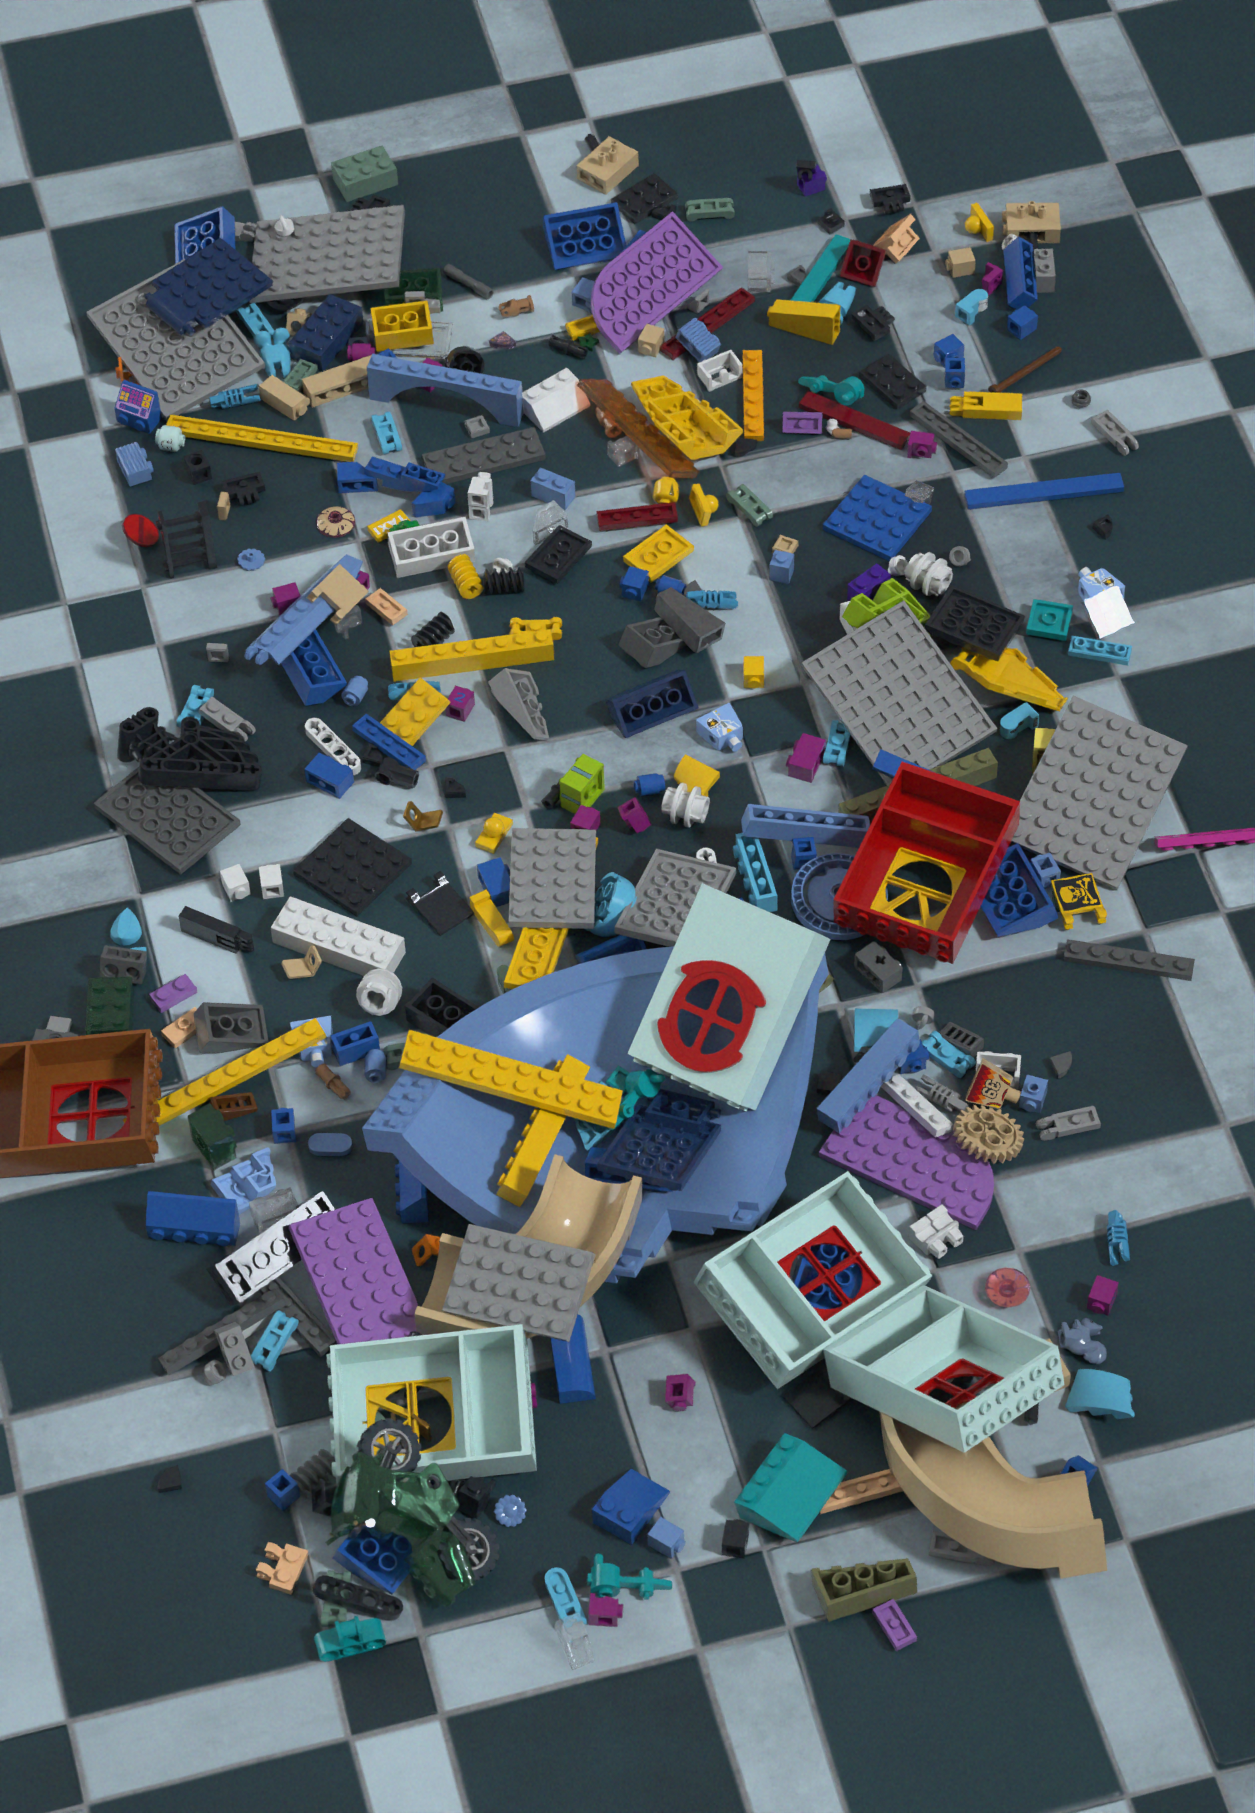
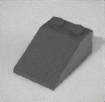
M661 617L626 625L619 642V646L645 668L661 664L687 646Z
M203 1002L194 1012L199 1053L237 1051L261 1047L269 1042L263 1005Z

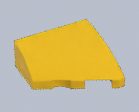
M686 754L681 759L674 773V779L679 785L680 783L687 785V792H691L697 786L701 788V795L707 797L709 789L720 778L719 771Z

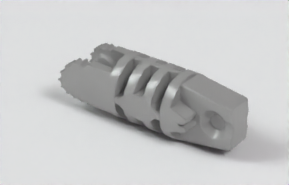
M924 1074L921 1080L933 1086L930 1093L922 1087H915L922 1096L950 1112L953 1109L965 1111L966 1107H969L967 1103L960 1100V1094Z

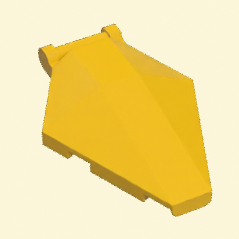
M962 647L961 653L950 662L955 670H963L966 675L986 689L1056 711H1060L1068 700V697L1064 698L1056 691L1058 686L1038 667L1033 669L1026 663L1028 658L1017 648H1007L997 662ZM973 655L974 657L970 662L965 660L968 656Z

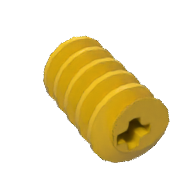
M466 554L454 557L448 564V572L451 574V578L460 595L465 599L477 597L481 594L484 587L481 585L482 580L470 561V557Z

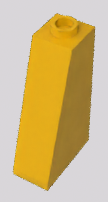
M776 299L774 305L770 306L767 312L769 326L833 345L840 333V305Z

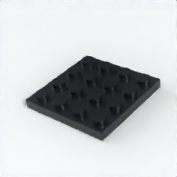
M951 585L926 622L924 629L932 636L942 638L951 644L959 645L970 652H976L998 662L1023 624L1025 615Z
M347 818L293 870V874L358 917L412 864V859L350 818Z

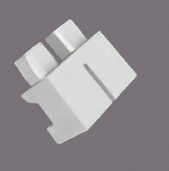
M479 472L478 477H472L468 490L469 519L489 521L490 507L493 505L490 473Z
M943 1204L928 1213L927 1217L924 1216L909 1227V1239L926 1255L932 1253L938 1259L947 1253V1247L944 1245L946 1242L949 1241L954 1247H957L963 1242V1235L958 1229L959 1222L954 1221L948 1215V1210Z

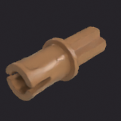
M321 1064L317 1067L315 1074L325 1082L326 1087L332 1089L341 1099H347L351 1091L341 1081V1077L338 1074H334L326 1064Z

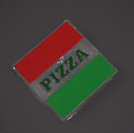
M1118 585L1081 602L1097 639L1134 623Z

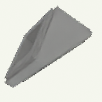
M706 288L687 308L695 313H699L709 304V289Z

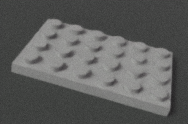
M512 828L509 927L594 929L596 830Z
M656 849L635 888L637 900L632 908L633 901L624 908L615 925V934L669 947L675 946L701 884L703 883L727 893L736 875V868Z
M469 1224L442 1311L499 1326L522 1324L524 1332L569 1342L595 1254L590 1251Z

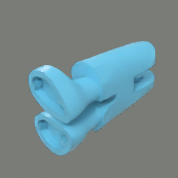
M838 282L819 301V303L840 305V325L851 306L856 291L855 287L851 285L846 290H843L844 284L842 282Z
M285 328L276 329L272 335L274 345H272L271 336L268 332H257L254 335V343L260 348L259 354L265 362L264 369L268 377L271 375L276 377L275 369H281L285 379L291 369L289 346L286 345L290 339L289 331Z

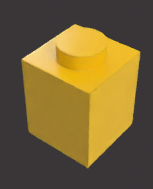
M744 656V688H764V656Z

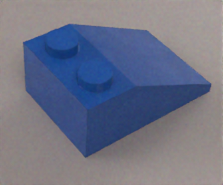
M630 1469L604 1492L593 1507V1523L632 1545L670 1494V1490Z

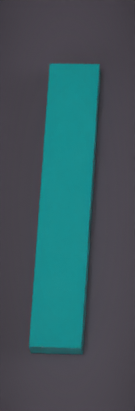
M835 234L790 301H815L845 257L851 239Z

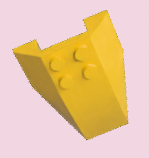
M664 375L631 382L634 392L656 427L690 460H698L699 458L712 457L724 453L743 433V429L717 407L714 409L709 407L710 403L705 400L699 401L691 391L684 392L681 385Z

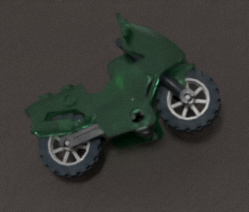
M393 1418L379 1420L361 1434V1439L357 1443L358 1452L352 1455L353 1463L351 1467L346 1466L340 1477L332 1503V1531L329 1533L331 1538L325 1543L330 1545L336 1539L345 1535L355 1539L363 1529H366L376 1539H382L391 1532L405 1537L410 1542L412 1551L404 1558V1561L410 1566L409 1571L415 1579L420 1578L425 1585L424 1591L430 1598L434 1597L438 1602L448 1607L456 1601L454 1596L475 1586L476 1581L487 1576L495 1568V1563L499 1559V1554H497L499 1543H496L495 1540L497 1537L495 1533L490 1531L491 1528L487 1524H481L482 1521L471 1520V1518L455 1519L453 1515L460 1504L437 1463L429 1464L421 1473L413 1472L421 1459L420 1450L422 1449L421 1443H418L419 1437L417 1433H413V1428L410 1425L406 1426L403 1424V1421H394ZM388 1434L396 1437L394 1442L389 1441ZM381 1435H383L385 1446L375 1441ZM399 1441L402 1443L404 1449H402V1446L400 1444L397 1445ZM373 1446L379 1448L376 1455H374ZM397 1454H405L402 1463L396 1456ZM433 1475H436V1476L439 1478V1480H440V1486H439V1481H438L437 1478L434 1477ZM404 1478H410L406 1482H401ZM477 1540L481 1545L482 1549H476L475 1544ZM476 1553H482L480 1562L474 1556ZM468 1558L474 1563V1567H471Z

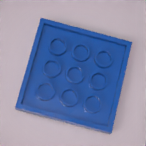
M864 474L824 522L823 530L890 562V559L897 555L931 513L932 506Z

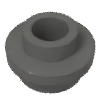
M1080 389L1075 391L1071 401L1076 407L1083 408L1091 403V396L1088 391Z

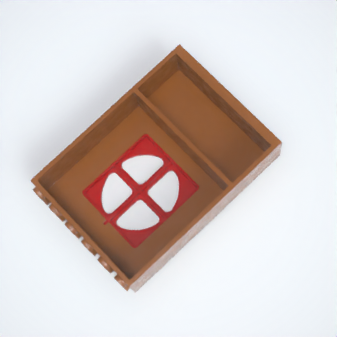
M142 1029L0 1044V1178L155 1163V1154L159 1152L156 1135H159L160 1132L157 1117H160L158 1099L161 1098V1088L158 1084L159 1080H162V1071L159 1067V1062L163 1061L162 1050L158 1049L157 1038L153 1037L151 1030ZM100 1088H109L121 1093L128 1101L127 1106L98 1110V1090ZM85 1089L90 1090L89 1108L87 1111L58 1113L61 1104L71 1095ZM127 1117L125 1124L115 1134L105 1139L95 1140L96 1121L99 1118ZM88 1120L86 1141L76 1142L67 1139L57 1130L58 1123Z

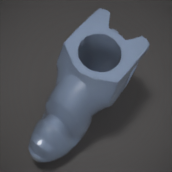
M1087 1318L1082 1319L1081 1323L1078 1319H1075L1072 1329H1070L1066 1322H1062V1329L1058 1330L1061 1348L1068 1349L1077 1355H1083L1084 1359L1092 1364H1100L1107 1357L1106 1347L1101 1342L1090 1339V1336L1100 1334V1330L1103 1329L1101 1325H1097Z

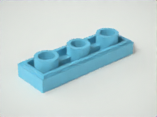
M1072 636L1068 656L1128 666L1132 646Z

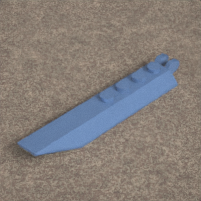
M346 554L317 579L245 649V659L250 661L256 657L255 663L262 665L268 658H272L279 665L335 610L321 596L313 603L306 597L339 564L356 579L363 561Z

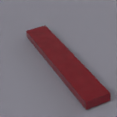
M741 287L697 320L703 322L711 334L754 303L755 296ZM676 335L660 346V351L672 360H675L687 351L675 338Z
M808 391L799 402L800 409L808 412L822 413V418L827 420L836 419L839 425L900 450L909 441L910 432Z

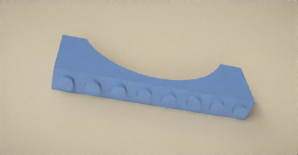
M372 354L367 365L370 400L389 403L396 394L406 389L438 387L458 392L480 403L492 413L499 424L519 427L524 414L522 381Z

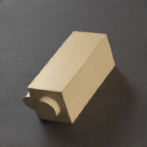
M271 375L259 385L260 399L293 421L307 411V405H309L311 400L279 378Z

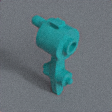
M823 375L819 377L803 376L798 380L799 384L809 387L813 393L819 391L833 392L836 400L842 405H851L864 397V385L857 377H848L839 384L829 381Z
M652 1069L632 1071L628 1074L625 1081L628 1094L620 1101L614 1129L625 1118L633 1116V1107L638 1098L653 1097L659 1092L661 1083L665 1081L663 1074H657Z
M600 1553L594 1555V1566L591 1568V1574L588 1573L587 1586H590V1592L595 1593V1596L599 1598L617 1596L620 1593V1587L639 1589V1596L645 1600L654 1595V1590L672 1589L671 1580L654 1578V1572L647 1567L639 1572V1577L620 1576V1568L614 1564L603 1563V1556Z

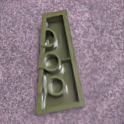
M908 1558L878 1561L875 1565L858 1563L855 1564L856 1567L841 1568V1565L831 1566V1569L827 1570L811 1568L812 1585L828 1622L882 1605L892 1599L897 1600L917 1593V1576Z

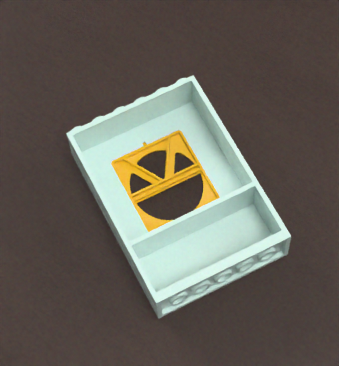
M522 1324L330 1345V1354H327V1365L331 1369V1375H328V1387L332 1390V1397H329L330 1411H333V1418L330 1419L331 1433H334V1440H331L332 1454H335L336 1461L332 1462L333 1476H336V1483L347 1487L348 1491L364 1490L366 1487L367 1477L369 1476L365 1474V1469H362L359 1465L360 1459H357V1443L361 1439V1434L375 1423L378 1408L406 1418L407 1420L403 1424L406 1426L410 1425L413 1428V1433H417L419 1437L418 1423L415 1419L411 1418L412 1414L418 1417L416 1386L433 1389L446 1398L451 1407L452 1423L448 1433L438 1444L427 1450L420 1451L421 1459L417 1464V1468L409 1476L396 1482L398 1485L414 1483L424 1475H433L438 1481L467 1479L470 1476L476 1478L537 1471L528 1341ZM407 1388L408 1409L389 1402L386 1398L397 1390ZM388 1434L389 1441L396 1439V1437ZM383 1436L375 1440L385 1446ZM373 1446L374 1455H376L379 1448ZM397 1454L396 1456L402 1463L405 1454Z

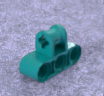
M358 1615L348 1621H334L335 1628L321 1631L314 1636L319 1659L323 1662L379 1649L387 1642L380 1619L371 1618L359 1621Z

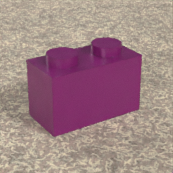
M802 733L800 740L795 741L793 755H789L786 761L788 776L812 783L824 757L826 739Z

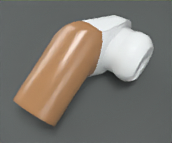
M829 419L827 421L826 429L833 437L851 439L852 429H840L837 426L836 419Z

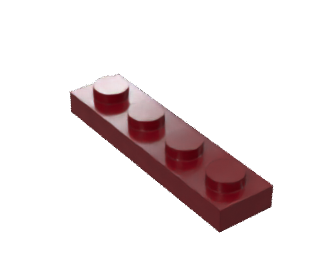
M675 502L597 511L599 531L678 522Z

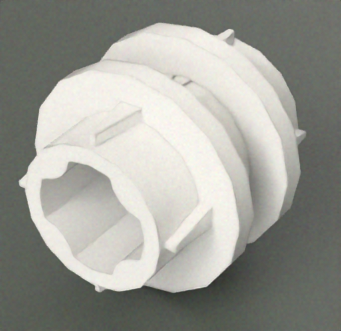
M931 552L915 554L906 567L905 577L906 580L910 581L911 588L918 590L922 587L924 595L930 596L935 594L938 596L943 594L949 587L953 572L951 568L947 567L945 559L939 558L935 561L936 557Z
M680 783L677 789L667 788L662 802V813L670 815V821L673 824H677L680 818H683L685 827L690 828L694 821L698 823L705 821L710 798L701 795L700 787L695 786L691 792H687V785Z
M374 969L364 975L357 988L356 997L359 1005L366 1012L372 1015H385L395 1009L402 996V985L394 973L386 969Z

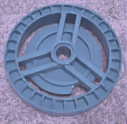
M831 853L818 856L803 865L793 880L791 905L796 917L807 929L832 940H849L863 936V934L848 927L843 928L834 923L833 899L855 857L854 855ZM824 872L825 876H817V874ZM813 878L808 888V901L810 904L808 908L803 897V889L808 881ZM886 886V892H885V893H886V899L888 900V891H887V886Z

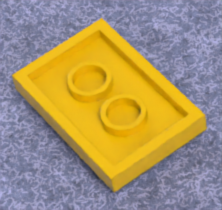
M666 524L625 554L623 562L631 567L649 571V582L652 583L692 553L694 545Z
M420 677L380 724L413 746L451 702Z

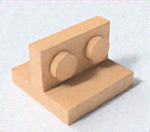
M909 214L894 223L876 241L874 246L887 250L886 254L896 264L920 239L909 227L916 219Z

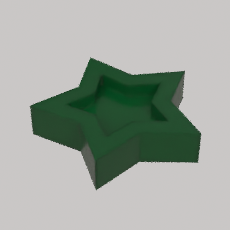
M591 333L578 337L580 346L587 347L592 352L593 347L599 344V339L593 338Z

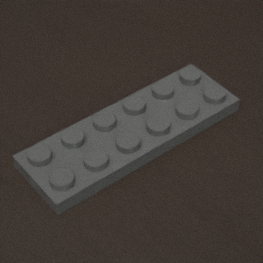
M535 427L422 454V460L425 468L444 473L445 478L442 482L449 484L477 477L479 472L494 473L546 460V454Z

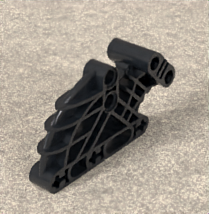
M145 707L138 711L136 716L133 714L131 719L127 718L120 723L117 758L126 763L136 759L139 762L138 780L144 785L248 791L257 790L260 787L262 768L257 764L259 758L256 754L249 751L250 745L239 740V736L235 733L201 726L196 718L185 717L181 721L180 738H177L174 734L166 732L165 727H158L159 712L153 707Z

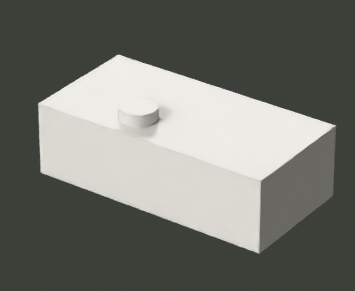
M466 517L388 532V545L397 578L448 568L449 562L461 554L468 555L472 563L475 562V549Z

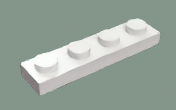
M893 1076L888 1082L883 1083L881 1087L934 1137L952 1132L954 1124L902 1076Z

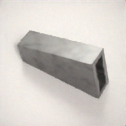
M672 587L661 591L657 595L654 610L695 653L722 639L726 625L725 622Z

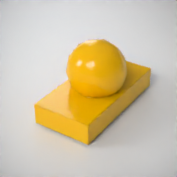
M977 202L971 204L970 217L965 221L966 231L970 234L980 232L986 242L992 241L994 235L993 224Z
M693 484L689 500L701 526H708L711 513H714L719 507L718 499L714 495H704L700 484Z
M494 813L491 818L485 821L483 831L475 842V847L494 854L512 827L513 819Z

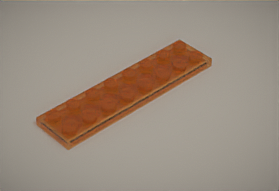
M580 379L577 386L670 478L697 477L699 471L694 467V463L686 459L682 455V451L675 448L670 443L671 441L663 436L659 429L647 420V417L636 409L634 404L628 402L624 398V394L612 386V382L607 379Z

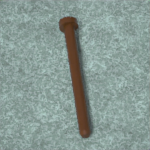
M1061 347L1053 348L998 385L992 384L988 388L989 392L1001 393L1010 385L1060 354L1062 351Z

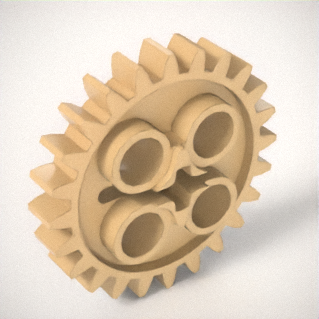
M973 1105L972 1109L966 1107L965 1111L961 1110L953 1126V1130H955L953 1136L958 1137L956 1143H963L961 1149H968V1155L976 1154V1159H979L980 1156L983 1157L984 1162L991 1159L993 1164L996 1163L997 1159L1004 1163L1005 1159L1011 1161L1012 1157H1017L1023 1146L1024 1138L1022 1136L1024 1132L1019 1131L1020 1125H1014L1016 1119H1008V1113L1003 1115L1001 1114V1109L994 1111L993 1107L986 1109L984 1105H981L980 1109Z

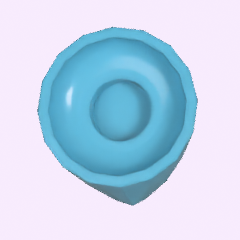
M129 908L124 909L114 921L110 931L111 938L116 944L123 946L131 945L140 939L142 935L140 923Z

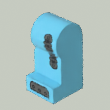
M1025 702L1001 718L1000 735L1005 739H1013L1017 736L1018 732L1027 727H1030L1032 730L1039 726V714Z

